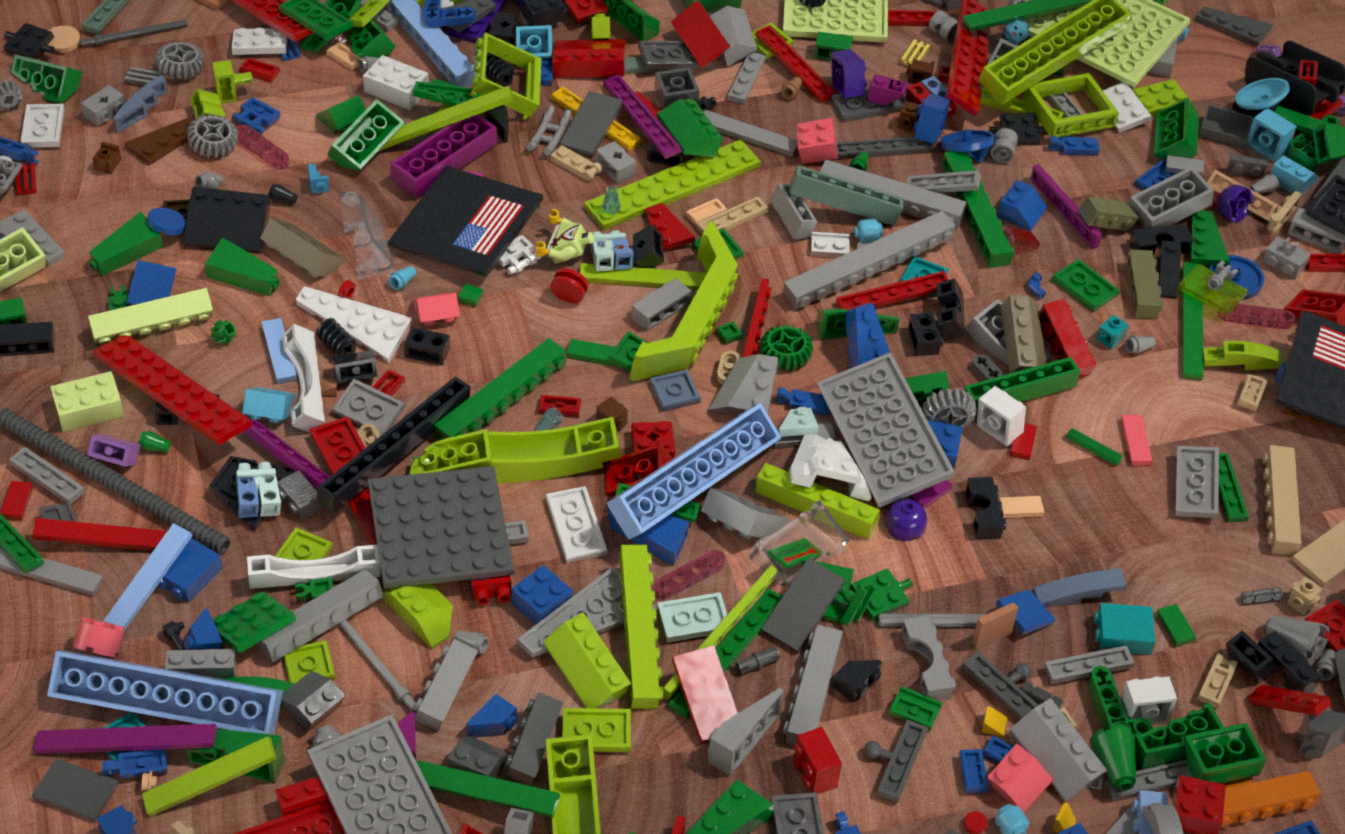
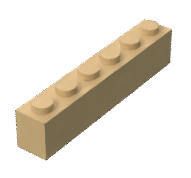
M1270 445L1268 452L1263 455V465H1266L1263 478L1267 481L1264 494L1268 496L1265 510L1269 512L1266 527L1270 529L1267 543L1271 545V554L1293 556L1298 553L1301 546L1295 448Z

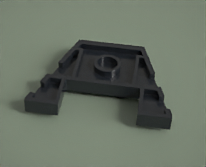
M230 456L209 485V491L238 516L236 472L239 464L248 463L252 470L258 469L259 463L256 460ZM270 463L271 468H275L277 481L295 472L290 467L282 468L277 467L278 464ZM258 510V517L240 519L253 531H256L265 516L261 517L260 510Z

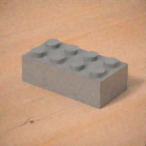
M1190 167L1131 196L1130 204L1139 216L1137 221L1144 229L1170 226L1212 205L1214 190L1193 167Z

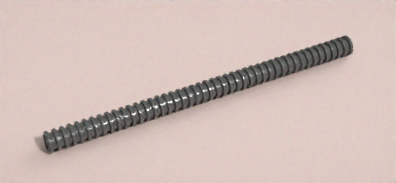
M8 408L0 410V425L93 479L95 482L104 485V487L109 488V490L114 491L146 512L155 515V517L160 518L165 523L171 526L174 523L191 532L193 535L192 539H196V541L201 542V544L206 545L218 554H223L229 548V537L214 530V528L209 527V525L204 524L183 510L178 509V507L173 506V504L168 503V501L163 500L137 483L132 482V480L113 471L96 459L87 456V454L74 448L72 445L63 442V440L58 439V437L53 436V434L48 433V431L29 422Z

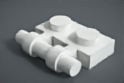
M521 235L513 240L498 263L502 267L510 264L511 266L506 268V271L511 275L523 271V268L528 265L536 264L542 257L531 253L534 251V245Z

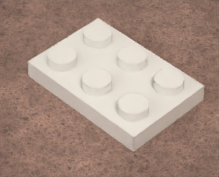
M274 28L234 29L232 55L286 53L288 38Z
M1123 82L1103 90L1119 112L1114 127L1118 133L1151 121V115L1128 84Z
M26 104L21 143L31 146V148L60 147L65 112L64 104Z

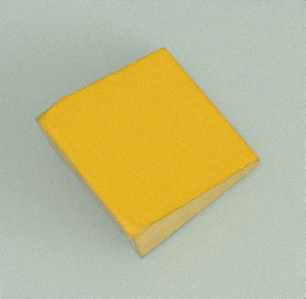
M987 706L982 732L1004 737L1008 717Z
M1066 802L1063 803L1052 827L1053 832L1057 834L1076 824L1075 816Z

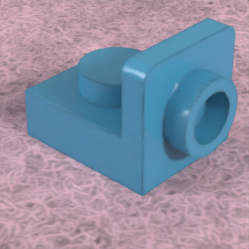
M308 164L311 193L329 192V177L321 176L320 171H316L315 164Z

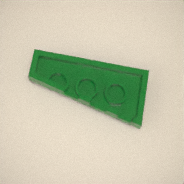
M419 81L415 82L413 89L414 97L450 106L461 104L482 95L476 93L475 97L470 96L473 88Z
M1201 210L1192 214L1193 243L1191 246V263L1217 266L1221 261H1224V266L1230 265V259L1212 211Z

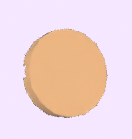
M57 26L48 30L54 35V38L48 45L53 46L58 53L71 52L81 42L79 31L71 26Z

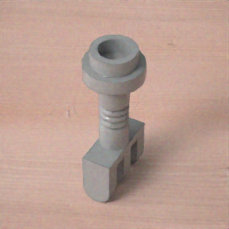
M1221 261L1215 269L1218 274H1213L1208 278L1209 288L1213 290L1220 289L1223 286V279L1226 277L1232 280L1238 270L1230 271L1232 266L1227 265L1224 267L1225 262Z

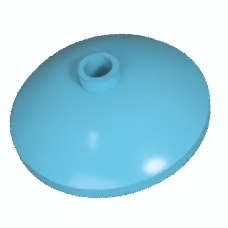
M1267 78L1255 81L1238 91L1235 96L1236 104L1247 110L1269 109L1286 97L1290 90L1289 83L1281 78Z

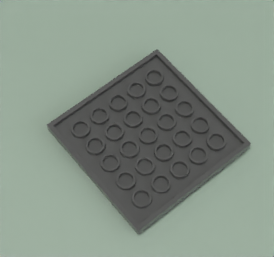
M494 466L368 479V490L384 589L514 575V566Z

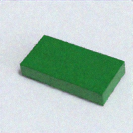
M1177 604L1157 609L1156 614L1176 647L1195 642L1197 637Z

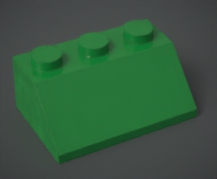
M1247 723L1186 735L1184 737L1187 765L1192 778L1219 784L1260 775L1266 762V758Z

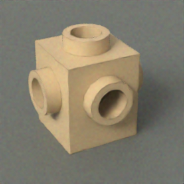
M1304 577L1300 582L1295 581L1290 587L1289 592L1291 594L1287 604L1305 616L1320 603L1322 598L1319 596L1323 588L1307 577Z

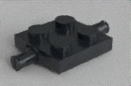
M25 23L16 33L9 31L4 33V37L10 39L3 46L6 52L35 59L37 55L44 51L53 54L55 51L53 46L48 45L54 38V35L46 29Z
M1000 113V126H989V132L993 134L1004 128L1013 130L1018 136L1017 145H1040V133H1048L1043 126L1038 124L1035 113Z

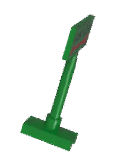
M804 538L771 549L767 554L787 569L798 564L804 565L808 558L813 560L821 557L823 552ZM872 583L860 586L857 592L854 593L852 590L849 591L842 586L839 594L844 597L843 600L849 604V607L841 622L846 626H849L852 620L859 622L877 587Z

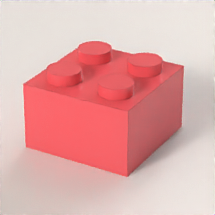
M833 118L797 124L798 151L802 164L838 159L837 134Z

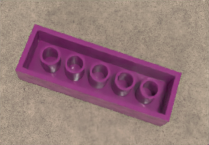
M478 114L447 125L391 162V180L418 198L429 189L446 166L461 169L497 144V127Z

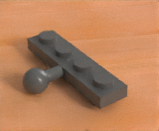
M979 651L963 662L962 668L1019 720L1039 706L1014 684L1018 680H1027L1031 676L1032 669L1027 663L1017 664L1014 668V673L1007 677Z
M907 720L894 752L882 749L881 745L876 741H869L865 744L864 754L868 758L875 759L880 757L889 761L878 787L877 796L896 803L899 802L927 734L928 727Z

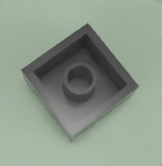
M690 67L655 72V91L662 109H665L678 99H693L699 105V88Z

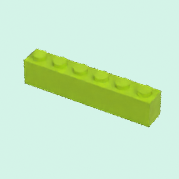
M765 463L757 476L755 493L868 540L877 526L880 510L814 482L811 488L791 483L789 472Z

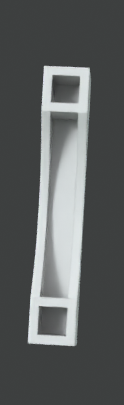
M293 324L282 335L284 351L295 366L301 385L299 401L291 410L292 426L310 433L309 429L321 426L325 422L316 343L313 331Z
M377 545L356 546L339 555L316 560H288L272 555L247 557L249 589L296 585L299 583L308 584L310 580L332 577V581L347 580L364 569L374 577H380Z

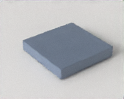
M688 370L650 378V385L663 412L701 403V397Z

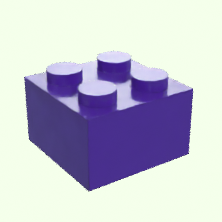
M851 49L831 53L832 87L844 98L865 95V88L867 87L865 61Z

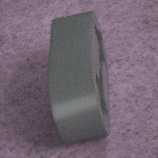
M979 354L974 357L972 369L982 381L1003 376L1002 371L986 355Z

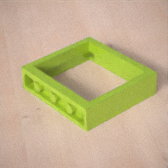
M1090 73L1038 82L1025 90L1023 97L1050 137H1063L1115 127L1119 115L1118 110ZM1085 90L1100 111L1057 119L1041 97Z

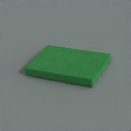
M1080 259L1075 260L1052 276L1053 282L1093 313L1120 294L1118 288Z
M814 561L845 579L846 582L843 586L850 590L854 569ZM838 593L821 620L842 624L841 620L846 607V602L843 600L844 597Z

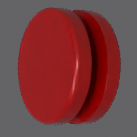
M569 268L559 269L550 284V289L557 298L573 304L581 302L589 288L587 279L581 273Z

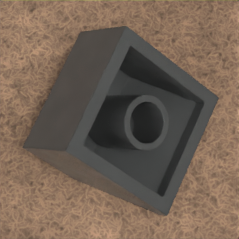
M311 670L282 694L281 704L308 732L340 706L346 695L331 679Z
M1324 710L1318 716L1306 714L1298 730V754L1310 758H1321L1342 744L1345 739V713Z
M468 736L459 740L450 753L448 767L497 778L504 767L508 755H511V753L475 737Z

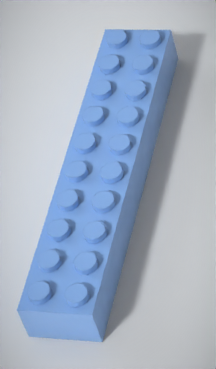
M759 403L747 409L606 504L629 540L648 530L782 437L762 404Z
M56 651L47 696L195 724L216 723L217 727L222 729L275 735L283 690L76 652Z

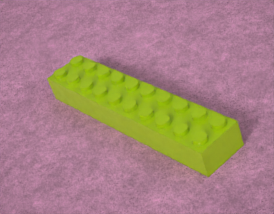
M1093 0L985 66L978 81L1003 105L1123 30L1132 14L1117 0Z

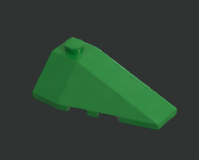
M327 0L325 5L350 19L355 14L362 0ZM313 33L305 38L300 48L317 53L330 39L325 40Z
M372 19L364 27L353 26L348 29L351 32V36H349L352 41L351 49L359 58H363V56L380 58L382 55H389L396 47Z
M16 54L11 73L30 85L34 91L39 92L44 99L61 104L79 89L83 72Z
M832 308L818 310L816 324L821 340L848 338L845 314L847 309ZM877 314L884 335L897 334L899 318Z

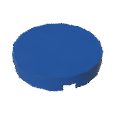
M155 208L148 213L147 223L156 232L160 233V231H163L165 235L173 236L181 234L186 227L184 216L172 209Z

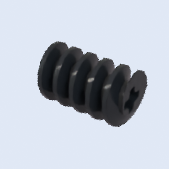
M487 53L486 74L494 83L503 87L510 86L513 81L514 70L502 58Z
M334 318L326 319L317 328L316 336L336 356L355 353L354 337L349 332H346Z

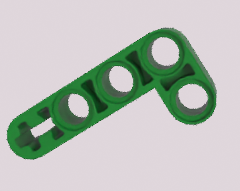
M1327 115L1321 119L1332 125L1339 126L1340 123L1339 119L1333 115ZM1302 132L1291 140L1286 157L1312 172L1318 166L1313 135Z
M1104 666L1094 667L1088 682V689L1103 731L1110 730L1112 725H1124L1132 730L1136 741V736L1153 729V725L1148 719L1137 718L1128 720L1110 670Z

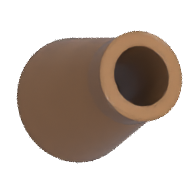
M794 77L783 84L781 87L782 96L786 99L795 98L802 85V80L799 77Z

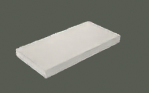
M586 486L545 494V500L566 563L608 555V550Z

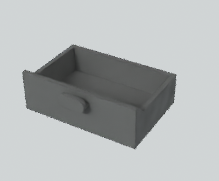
M1208 105L1199 137L1245 149L1254 117L1238 113L1233 109H1223Z

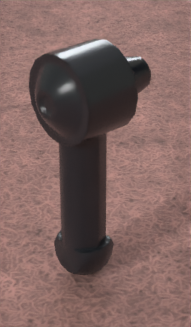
M171 621L162 626L164 637L169 641L172 640L178 650H186L184 642L180 637L181 630L185 628L184 623Z

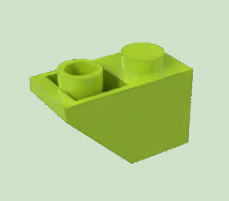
M595 14L590 20L592 39H610V17H606V14Z

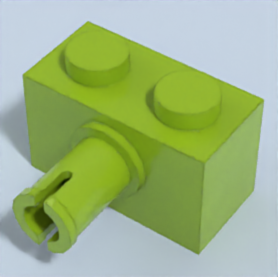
M231 60L212 62L216 92L221 100V104L237 102L235 87L239 84L253 83L251 71L235 74L232 69Z

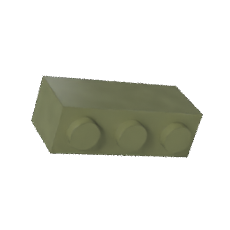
M1087 197L1078 209L1088 226L1130 231L1139 219V216L1129 202Z

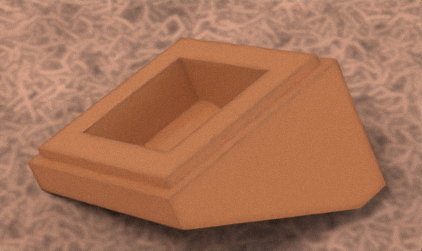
M319 379L321 396H337L338 383L336 379Z

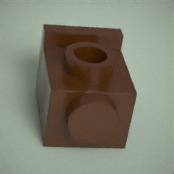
M913 59L912 64L909 63L906 74H909L908 82L921 83V81L932 77L935 62L931 61V63Z
M102 141L100 143L101 147L92 158L94 170L112 174L122 160L120 148L118 145Z

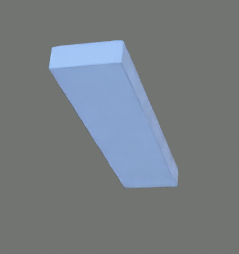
M282 319L262 321V328L277 384L297 380L295 367L283 347L282 335L285 333Z

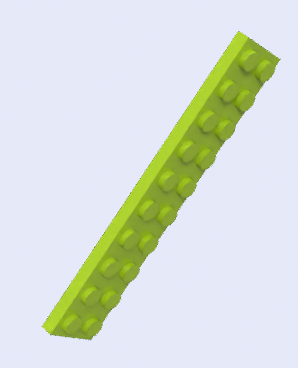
M738 140L719 148L716 157L698 156L584 202V208L604 231L646 214L645 208L661 203L668 205L760 167L761 161L742 140Z

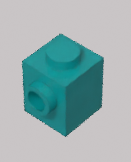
M1112 315L1099 327L1096 340L1112 350L1125 339L1129 324Z

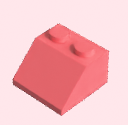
M450 292L413 298L418 321L424 322V326L436 324V320L443 319L444 322L455 321V317L460 316L456 293Z
M1017 743L987 777L988 786L1013 806H1019L1024 814L1053 781V778L1036 758Z

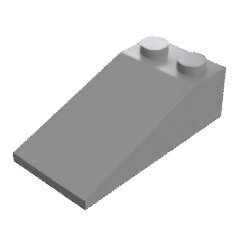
M997 299L975 316L965 327V330L979 345L1008 365L1001 310L1002 302ZM1044 349V351H1045V359L1047 360V359H1049L1051 356H1050L1049 353Z
M781 688L775 690L723 722L718 729H713L708 738L710 740L707 750L709 753L708 763L731 776L780 716L784 690Z

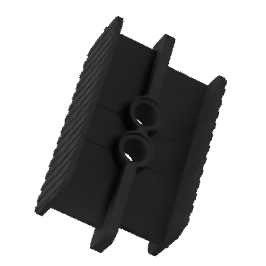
M1291 40L1283 44V52L1279 57H1274L1261 51L1257 53L1256 58L1250 57L1246 61V85L1267 78L1286 80L1289 83L1290 90L1280 103L1304 115H1312L1315 112L1316 103L1322 99L1332 103L1338 101L1339 95L1345 91V66L1342 63ZM1301 60L1318 62L1316 85H1313V82H1307L1298 78ZM1303 65L1302 76L1305 77L1307 65ZM1310 65L1309 77H1313L1314 66Z

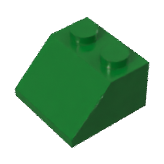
M357 95L316 114V116L331 132L335 130L342 132L348 129V124L354 122L366 108L360 95Z

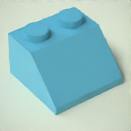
M552 26L516 27V47L539 58H552Z
M1282 156L1273 165L1270 174L1276 176L1279 187L1291 194L1297 191L1303 195L1319 180L1315 173L1285 156Z
M260 387L246 389L242 414H249L248 418L258 420L261 417H267L270 422L280 423L281 420L288 418L296 393Z

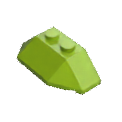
M432 584L382 589L384 596L382 599L431 649H434L450 637L453 605Z

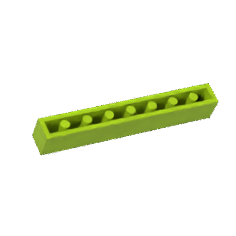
M621 545L619 553L628 679L631 682L629 688L631 709H657L659 700H663V687H659L662 672L661 667H657V661L660 659V649L655 644V641H658V629L654 628L657 614L656 609H652V603L655 602V592L651 590L650 586L653 585V572H649L652 556L647 551V545Z

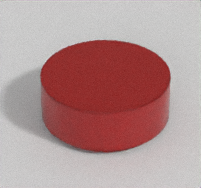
M346 280L340 286L338 296L349 299L356 290V284Z
M973 811L966 815L964 828L969 834H983L986 831L988 820L983 813Z

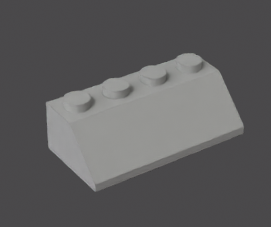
M1051 698L1035 707L1009 729L1022 748L1034 756L1053 778L1051 785L1064 802L1069 801L1098 782L1107 771Z

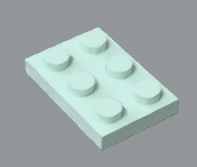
M721 592L657 603L667 643L709 636L727 616Z

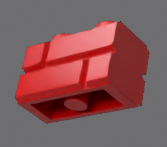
M318 776L275 790L277 804L282 817L328 801L327 793Z

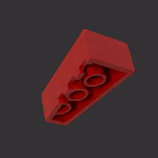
M1065 299L1043 304L1039 311L1043 340L1049 341L1051 352L1059 356L1058 360L1072 357L1080 369L1079 377L1091 374L1096 366V360L1088 349V343L1080 332L1078 322L1072 316L1070 306L1067 305Z

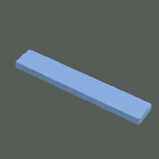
M174 523L106 616L104 622L125 627V632L193 536L191 532Z

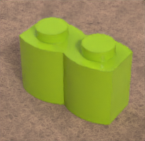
M195 89L191 96V106L195 110V118H200L201 115L208 116L209 113L211 116L217 114L220 118L225 117L218 94Z

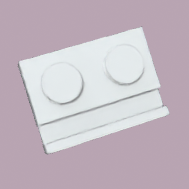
M812 232V257L838 258L849 253V234Z

